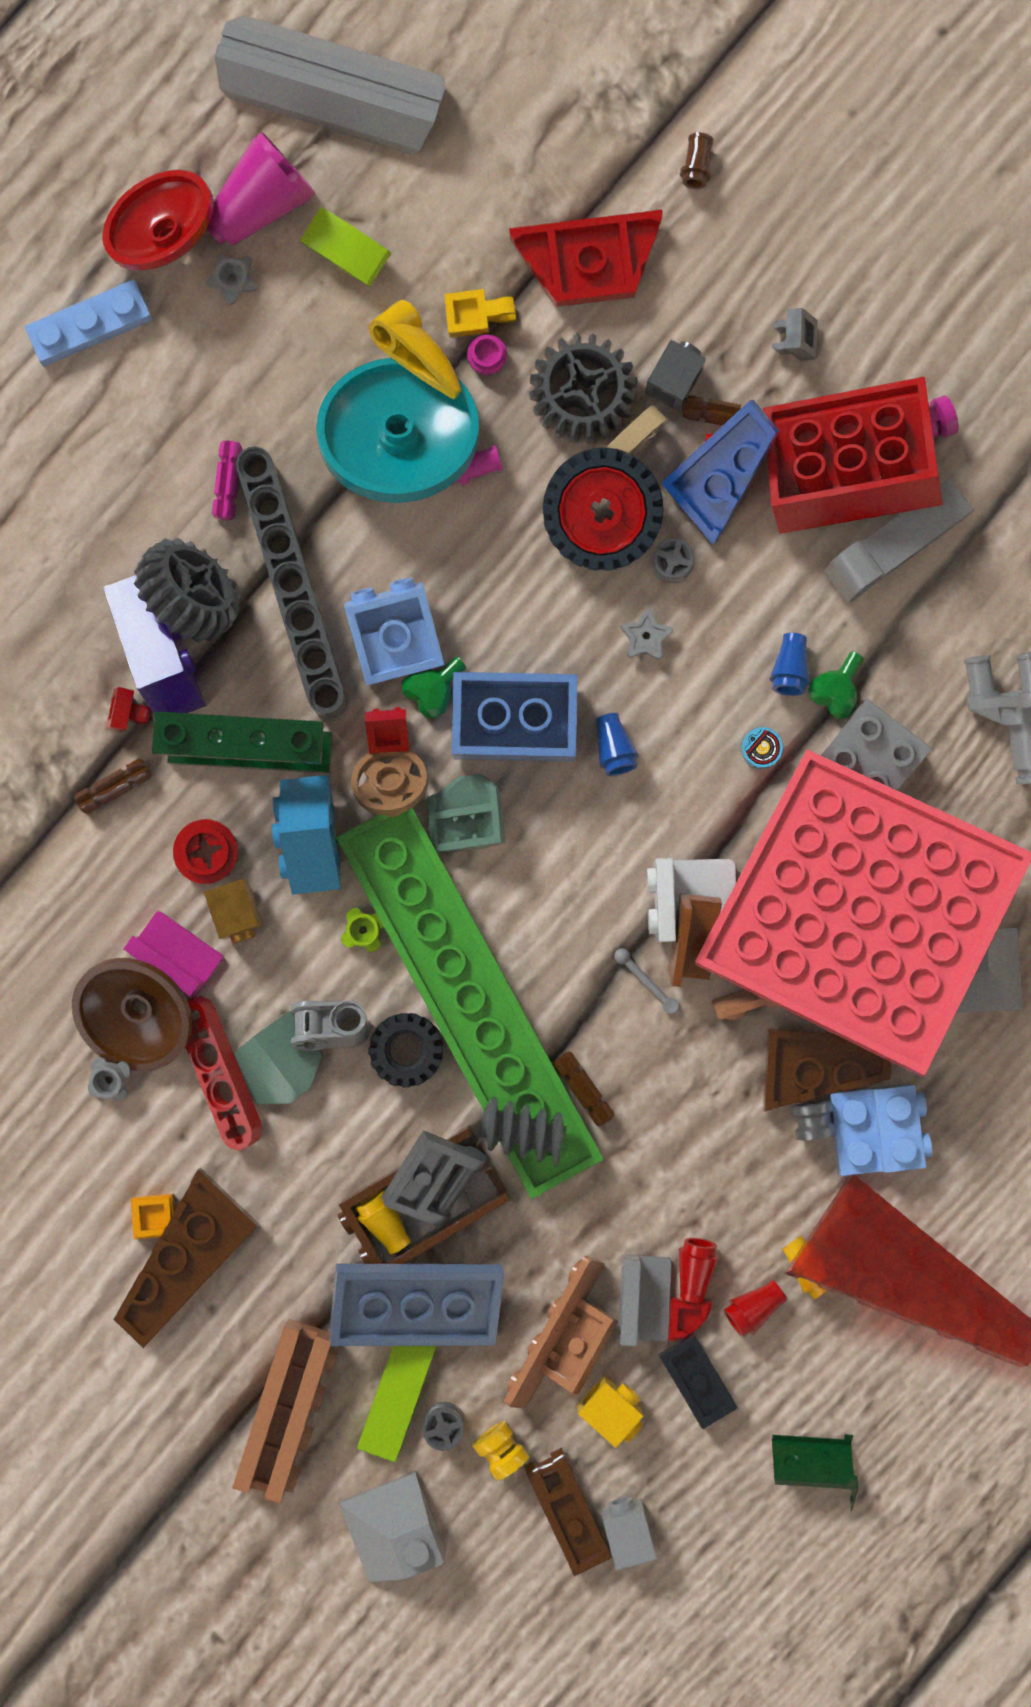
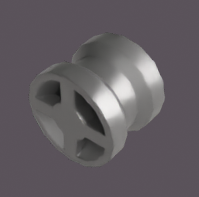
M670 538L664 540L658 545L654 553V572L665 582H681L688 577L692 570L694 562L693 550L682 539Z
M832 1101L804 1103L791 1107L792 1115L797 1118L798 1128L795 1130L796 1140H814L837 1135L836 1126L830 1120V1113L833 1111Z
M438 1402L430 1407L426 1413L422 1428L423 1437L428 1445L439 1451H447L460 1443L465 1427V1419L461 1409L450 1402Z

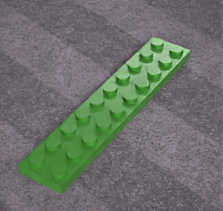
M411 808L396 817L376 815L336 837L483 1111H485V1107L491 1097H496L498 1110L500 1111L509 1100L513 1101L514 1111L517 1115L524 1104L530 1106L531 1118L536 1116L540 1108L545 1109L547 1122L552 1120L556 1112L562 1113L563 1123L567 1128L558 1167L553 1166L552 1153L548 1152L541 1163L537 1162L536 1150L533 1148L525 1159L520 1156L519 1145H515L508 1155L530 1198H535L604 1160L414 809Z

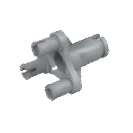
M1031 652L1016 655L1022 689L999 693V690L994 688L990 661L991 655L964 659L970 695L966 696L968 710L996 721L1001 725L1008 726L1014 770L1018 771V777H1015L1016 784H1031Z

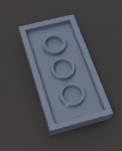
M336 1264L329 1332L330 1346L495 1345L504 1280L502 1265Z

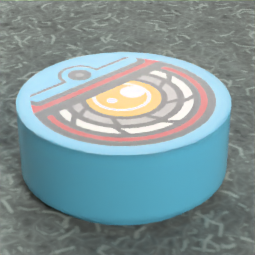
M766 727L751 730L744 737L741 744L743 759L748 765L757 769H766L773 766L780 759L783 752V743L780 736L774 730Z

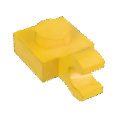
M484 289L444 294L450 338L489 333V321L496 323L516 321L513 297L486 300Z

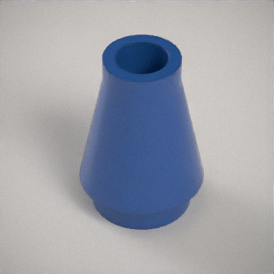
M786 633L783 635L782 645L769 678L773 683L772 690L774 692L787 696H799L805 693V687L810 684L806 648L807 637L799 633Z
M608 713L596 718L599 764L601 768H605L606 775L617 776L637 768L636 758H638L639 754L625 731L618 713Z

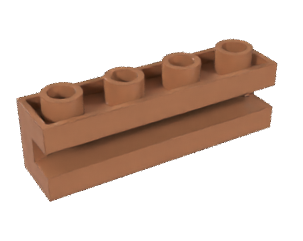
M288 1319L284 1325L233 1483V1489L248 1493L253 1488L265 1492L264 1499L279 1504L285 1491L293 1493L301 1468L294 1466L298 1451L306 1453L314 1429L306 1425L311 1410L319 1412L326 1392L325 1387L319 1386L324 1370L332 1372L339 1351L338 1347L330 1346L329 1331L292 1319Z

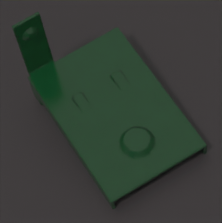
M845 1434L844 1439L772 1435L774 1484L851 1489L849 1500L850 1510L852 1511L859 1488L858 1477L854 1475L851 1449L853 1435Z

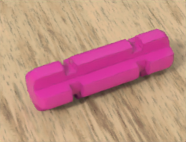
M224 440L221 441L218 457H220L221 462L217 463L214 489L217 499L213 500L212 515L219 520L226 521L235 518L236 504H234L233 499H237L239 484L236 462L243 450L241 444L236 441Z

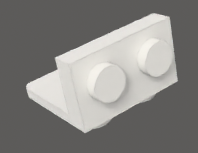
M655 859L653 861V868H647V892L654 893L655 909H648L649 934H656V942L676 941L675 921L680 893L719 897L722 901V911L736 884L735 863L730 859Z

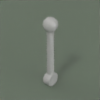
M621 948L615 952V961L628 967L663 1003L662 1007L666 1013L674 1014L678 1011V1001L674 998H668L630 959L628 950Z

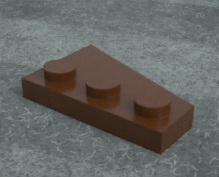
M768 1029L763 1111L890 1080L892 1062L833 1033Z

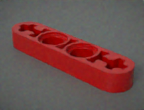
M203 996L189 998L187 1001L191 1014L198 1010L200 1018L196 1021L192 1019L191 1035L185 1048L222 1140L231 1149L243 1150L254 1145L261 1138L263 1129L261 1120L215 1006L208 998ZM207 1030L208 1035L199 1038L198 1034ZM206 1043L212 1044L217 1050L218 1059L216 1064H211L205 1058L204 1047ZM221 1081L227 1082L233 1090L231 1102L225 1101L219 1093ZM238 1107L239 1112L232 1115L229 1114V1110ZM244 1125L246 1133L239 1135L236 1127Z

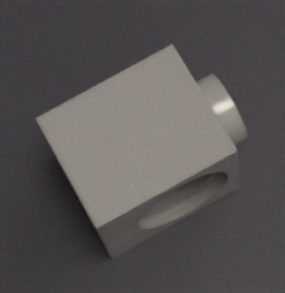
M622 1497L609 1502L608 1508L601 1509L616 1571L657 1560L641 1499L633 1501L632 1497Z

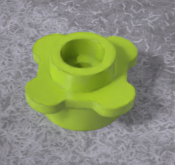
M358 908L350 909L346 914L348 921L346 932L341 935L342 943L348 948L356 945L365 947L368 952L377 951L381 946L379 940L380 930L384 927L377 913L369 915L362 913ZM362 926L367 928L365 934H361L359 931Z

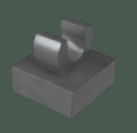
M802 307L788 309L787 320H778L773 323V328L779 333L786 332V339L780 343H773L772 349L783 355L791 353L801 361L816 359L818 320Z

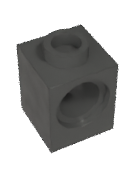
M670 339L647 380L645 393L680 412L687 396H689L703 371L706 358L701 356V351L694 345L681 341L679 344Z

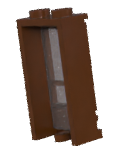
M469 1125L446 1139L463 1147H474L487 1157L480 1143L476 1147L477 1138ZM487 1157V1161L481 1171H475L451 1208V1218L445 1227H437L399 1212L406 1234L411 1241L406 1247L394 1254H389L386 1247L357 1219L359 1212L356 1209V1205L381 1189L385 1191L400 1167L343 1199L339 1204L342 1211L337 1215L348 1235L355 1233L363 1247L358 1251L364 1264H404L510 1201V1194ZM459 1164L454 1165L431 1202L438 1200L459 1167Z

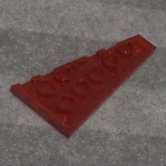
M856 1175L846 1179L784 1272V1274L798 1279L801 1277L816 1283L819 1288L833 1293L836 1291L856 1299L859 1304L912 1325H921L937 1332V1335L947 1339H956L974 1346L977 1351L1020 1368L1029 1366L1031 1363V1318Z

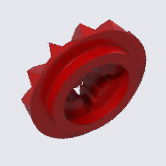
M210 819L193 821L186 825L175 839L173 845L175 865L179 872L190 881L199 884L216 883L230 875L235 863L238 861V842L230 829L218 821ZM201 835H203L204 840L207 841L209 846H222V849L217 850L216 853L211 855L212 862L210 863L212 868L209 867L204 858H190V855L196 854V851L201 850Z

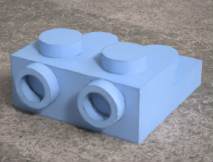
M412 577L399 579L390 583L391 590L375 594L374 588L361 589L350 594L351 601L344 602L345 612L366 686L444 665L423 582L415 584Z
M906 1083L828 1094L829 1101H832L833 1106L831 1120L832 1124L836 1126L837 1135L834 1136L840 1176L926 1168L925 1158L932 1157V1144L929 1134L921 1132L920 1117L926 1116L927 1107L923 1092H916L915 1085Z

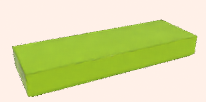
M392 1346L356 1449L396 1463L436 1346Z

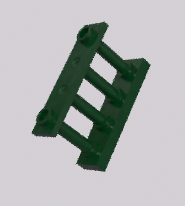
M155 712L152 754L168 755L167 763L172 765L331 774L333 733L323 731V721Z

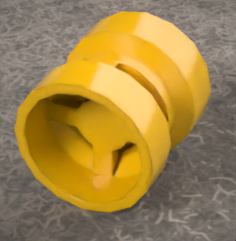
M501 1421L492 1426L472 1444L480 1457H485L489 1462V1471L496 1481L508 1477L529 1459V1454L524 1446L516 1444L512 1438L513 1430L507 1421Z

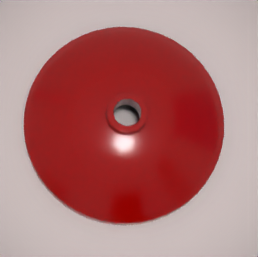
M186 170L164 171L140 181L120 197L105 220L102 240L107 254L117 265L129 270H153L177 261L200 241L207 230L214 208L211 190L200 176Z

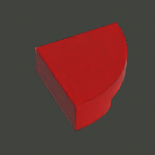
M670 1297L668 1341L685 1339L698 1330L710 1314L711 1299H704L702 1303H692L682 1300L680 1297Z

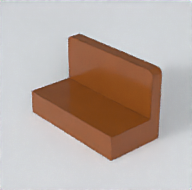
M680 893L675 921L676 941L672 942L668 966L672 986L681 987L682 977L710 980L711 973L696 966L695 960L721 913V898Z

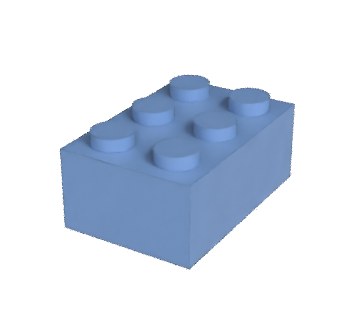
M454 672L452 756L454 760L575 762L577 674Z

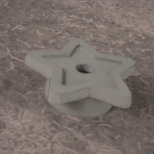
M219 254L217 256L215 274L206 281V285L210 288L222 290L226 302L232 305L241 292H254L257 290V284L249 276L252 259L245 257L238 260ZM235 275L236 280L230 281L229 277Z
M650 609L644 611L638 622L624 623L620 626L621 630L630 640L627 652L629 658L640 654H648L657 660L662 659L661 642L673 632V629L670 626L657 624ZM645 632L650 634V638L647 640L642 637Z

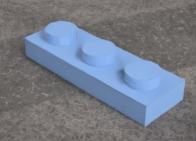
M133 279L24 327L39 362L45 367L150 322L153 319L138 284Z

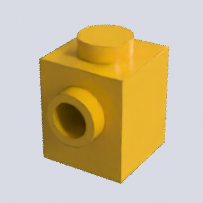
M605 1374L602 1375L577 1404L578 1415L615 1448L623 1440L627 1443L630 1442L643 1426V1423L640 1421L643 1417L641 1406L638 1405L641 1398L628 1385L622 1383L618 1387Z

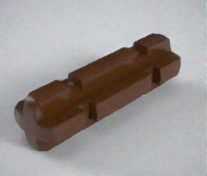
M690 395L687 396L683 417L694 421L704 418L705 423L723 426L741 409V404L709 399V402H705L703 397Z
M136 759L126 765V770L119 769L94 783L92 789L85 788L76 793L74 799L78 808L83 813L89 814L98 809L101 802L106 804L133 789V784L140 785L149 780L152 775L148 765L144 760Z
M566 1052L555 1060L554 1066L562 1077L565 1076L568 1079L566 1081L567 1085L584 1109H589L588 1115L595 1125L600 1127L614 1117L613 1110L606 1101L603 1102L601 1100L603 1096L585 1070H580L578 1067L580 1063L573 1053Z

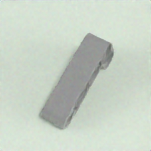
M950 478L940 484L943 505L901 512L863 541L858 540L850 545L828 564L824 572L847 603L863 594L974 512L972 506Z

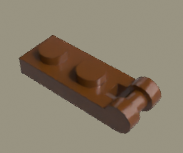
M561 1447L551 1452L550 1458L540 1463L534 1460L524 1465V1468L573 1575L576 1576L611 1559L612 1556L572 1471L568 1458ZM558 1473L563 1483L549 1490L545 1479Z

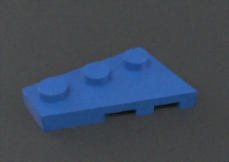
M754 400L747 402L661 483L712 544L719 540L780 431Z

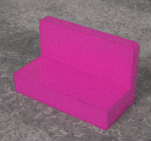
M160 911L154 914L139 936H132L123 948V950L137 960L144 961L162 970L190 997L199 994L223 960V955Z

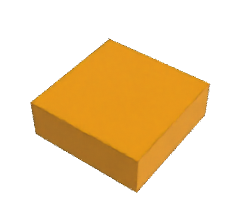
M174 1193L131 1198L134 1239L161 1237L175 1211Z

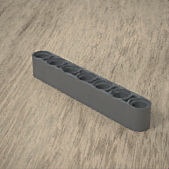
M257 446L248 447L237 458V472L306 697L311 708L320 717L334 719L342 715L346 710L348 703L347 695L280 477L271 456L265 449ZM256 462L267 464L263 475L259 477L248 475V469L252 464ZM266 500H276L279 502L275 513L266 516L259 513L261 504ZM285 537L290 540V547L284 553L276 554L271 552V545L277 538ZM290 575H297L302 578L301 587L294 592H286L282 589L283 581ZM302 613L312 614L314 622L309 629L300 631L294 628V621L298 615ZM313 651H321L326 654L324 665L318 669L306 667V658ZM325 689H333L338 692L337 702L330 708H322L317 703L318 695Z

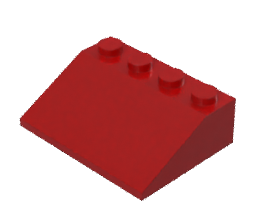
M925 376L763 408L764 413L780 430L767 453L771 507L779 534L943 505Z

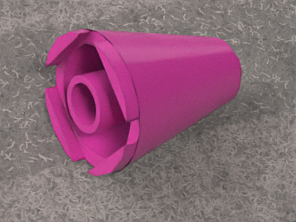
M261 131L256 137L254 136L214 199L213 213L207 230L221 245L226 241L231 245H235L310 201L315 195V191L297 169L289 163L283 153Z

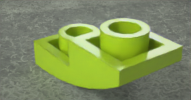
M320 207L299 240L307 248L334 263L343 272L368 287H371L392 254L378 242L323 207Z

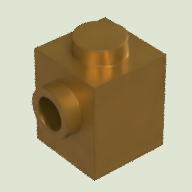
M240 879L204 892L219 939L226 940L231 938L232 944H237L256 937L254 930L264 927L249 880Z

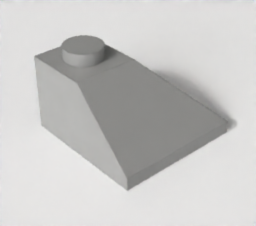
M1017 928L997 930L956 1013L1023 1009Z
M417 1471L339 1502L369 1582L406 1580L445 1563L446 1546Z

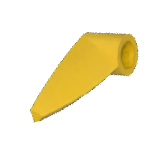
M399 300L370 322V337L383 352L412 374L448 397L455 399L459 395L461 387L450 361L433 338L422 328L420 314L411 303Z

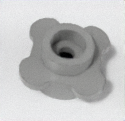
M103 1057L96 1058L91 1063L93 1072L89 1078V1093L94 1097L103 1099L113 1098L115 1101H122L128 1095V1090L125 1086L126 1079L131 1074L129 1064L124 1061L116 1064L107 1062ZM107 1076H111L113 1078L112 1083L107 1082Z

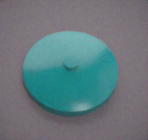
M392 358L363 364L340 378L328 391L320 406L316 430L320 454L324 464L333 477L344 487L371 500L404 503L431 497L456 482L465 473L475 456L479 442V418L472 395L458 379L461 392L455 399H452L412 374Z

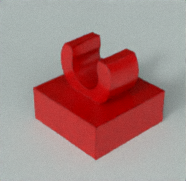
M117 687L113 690L105 729L117 732L126 731L128 721L145 725L149 721L151 708L132 703L134 690Z
M395 707L394 710L379 711L378 708L365 712L369 754L410 751L406 709Z

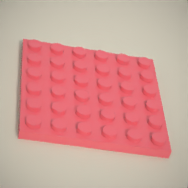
M807 749L698 954L695 965L924 1078L1031 863V852Z

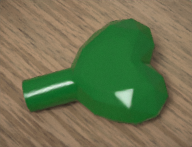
M850 651L839 670L827 671L814 678L808 688L810 700L817 705L827 706L830 713L837 719L850 717L856 709L857 689L853 677L864 661V658L860 654Z
M456 656L440 671L428 669L409 674L402 681V693L408 699L418 703L419 711L425 718L436 719L444 714L451 697L450 683L453 681L454 672H463L467 667Z

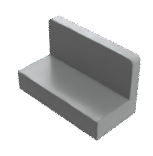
M622 1255L618 1332L620 1345L637 1346V1340L667 1341L672 1265L669 1257Z

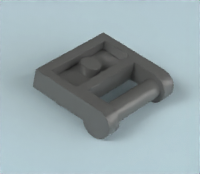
M423 1130L381 1198L384 1206L434 1226L445 1227L451 1218V1208L475 1171H481L487 1161V1157L474 1147H463ZM459 1164V1167L438 1200L431 1202L454 1165Z

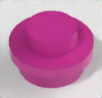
M491 334L476 337L472 340L467 350L469 365L475 372L482 375H493L499 372L507 360L505 344L500 338Z

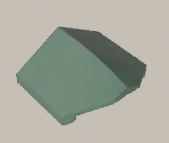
M478 773L457 777L441 791L427 798L430 840L437 853L485 849L505 843L500 787Z
M291 1011L253 1036L234 1052L249 1093L256 1104H290L310 1089L322 1060L323 1054L320 1050L302 1051L290 1047V1040L295 1036V1016L291 1014Z

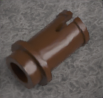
M695 132L688 137L689 144L685 166L680 169V177L683 179L682 183L684 186L690 189H702L711 179L712 173L708 168L714 141L713 137L709 134Z

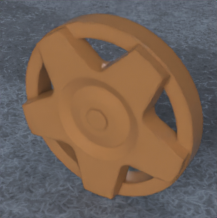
M412 751L368 753L355 766L351 776V786L355 799L364 809L374 814L396 817L413 808L425 796L428 787V776L423 761ZM395 757L389 764L379 761L380 759ZM413 765L417 767L421 777L410 774ZM364 772L368 781L359 787V780Z

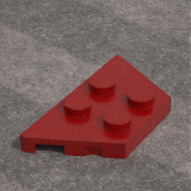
M661 209L509 228L510 241L555 307L634 298L659 231L663 212Z

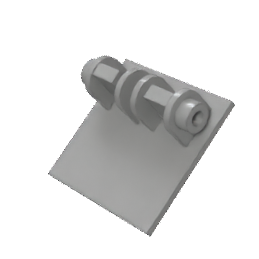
M867 698L856 709L851 719L821 756L898 790L932 748Z

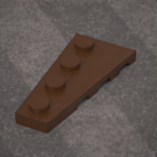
M199 1168L195 1173L190 1186L173 1212L167 1227L161 1237H159L149 1259L113 1319L142 1348L154 1338L259 1225L203 1169Z

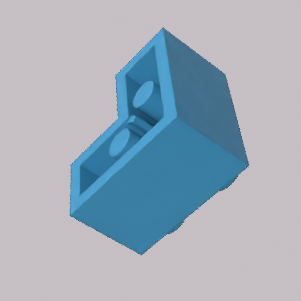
M329 775L280 780L279 797H273L275 821H279V823L272 824V836L275 849L282 848L283 854L279 855L281 878L289 879L292 895L341 889V864L335 836V809Z

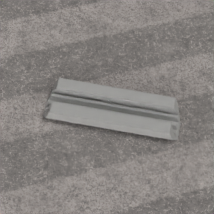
M245 15L225 22L222 31L223 36L215 52L219 87L228 98L413 155L419 152L435 122L438 108L445 92V81L442 75Z

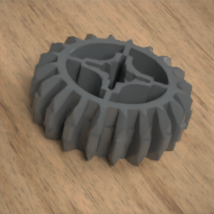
M576 333L573 335V345L569 346L567 341L561 337L557 344L559 352L547 346L544 350L547 361L543 359L536 360L535 369L539 373L530 375V384L536 388L529 391V398L531 401L538 402L533 408L536 416L547 414L542 421V426L545 429L557 424L555 430L557 438H561L567 430L571 432V443L577 442L578 434H585V440L590 444L593 443L594 432L598 431L602 439H607L609 437L607 425L619 431L623 424L620 417L630 418L632 409L627 404L636 403L637 394L631 389L637 386L638 381L636 377L629 376L633 371L632 362L620 363L624 357V351L618 349L610 353L612 342L609 339H606L600 347L596 345V335L594 333L589 336L588 343H581V336ZM581 362L594 363L602 368L588 370ZM563 367H566L569 381L560 387V392L552 395L550 391L551 382L554 376ZM577 380L579 384L582 383L584 388L590 387L589 397L582 389L576 391ZM614 383L616 396L613 402L601 412L597 396L606 391L607 385ZM570 407H577L583 410L587 417L575 416L564 410Z
M178 537L173 541L165 538L153 547L148 548L134 570L136 579L133 584L140 590L137 598L147 604L145 611L152 612L157 617V623H164L168 627L170 634L175 631L179 632L184 641L191 637L197 643L203 640L211 642L233 625V621L241 609L238 603L241 596L234 590L237 583L227 576L229 570L222 568L217 563L218 558H211L205 548L197 549L192 541L185 544Z

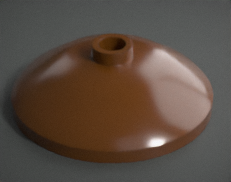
M113 958L102 961L91 967L82 976L73 992L72 1015L76 1028L85 1043L97 1055L105 1058L108 1062L118 1064L124 1061L129 1064L131 1070L135 1071L154 1070L164 1067L175 1060L188 1043L192 1030V1016L188 1001L179 986L166 973L149 963L131 958Z

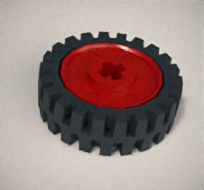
M592 448L575 454L566 460L550 479L543 500L545 530L553 546L559 550V553L579 567L583 566L595 571H610L620 567L623 568L644 555L655 541L663 519V497L655 476L640 459L619 449ZM602 499L609 500L611 502L609 509L614 512L613 516L610 517L606 514L604 519L597 518V509L592 506L594 501L600 504Z

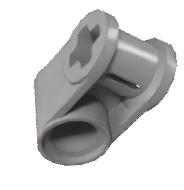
M300 1001L291 1005V1014L295 1016V1036L290 1040V1047L293 1049L315 1051L324 1048H353L362 1045L369 1037L370 1025L366 1012L355 1001ZM354 1017L360 1020L358 1027L352 1031L340 1029L341 1023L347 1018Z

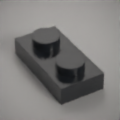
M694 1333L659 1353L661 1361L702 1430L738 1409Z

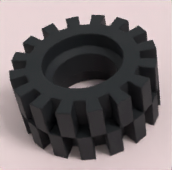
M415 1013L396 1014L381 1022L371 1035L370 1047L368 1048V1055L371 1058L370 1063L372 1068L377 1071V1075L382 1080L384 1079L389 1082L390 1085L402 1086V1088L418 1086L430 1079L439 1068L444 1053L443 1040L437 1027L429 1019ZM411 1034L418 1038L422 1045V1055L417 1063L403 1066L394 1061L391 1056L390 1047L392 1041L398 1035Z

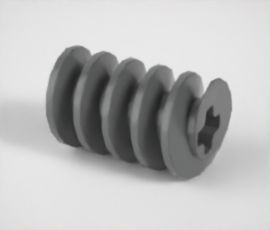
M491 1097L485 1107L476 1147L483 1137L487 1138L488 1150L490 1151L495 1149L499 1141H503L504 1154L506 1155L511 1153L515 1145H519L520 1156L523 1159L528 1156L533 1148L536 1150L537 1162L540 1163L550 1152L552 1153L553 1166L558 1167L567 1126H564L563 1116L560 1112H556L552 1120L547 1122L546 1110L540 1108L536 1116L531 1118L529 1105L524 1104L517 1115L514 1111L513 1101L508 1100L500 1111L498 1110L497 1098Z

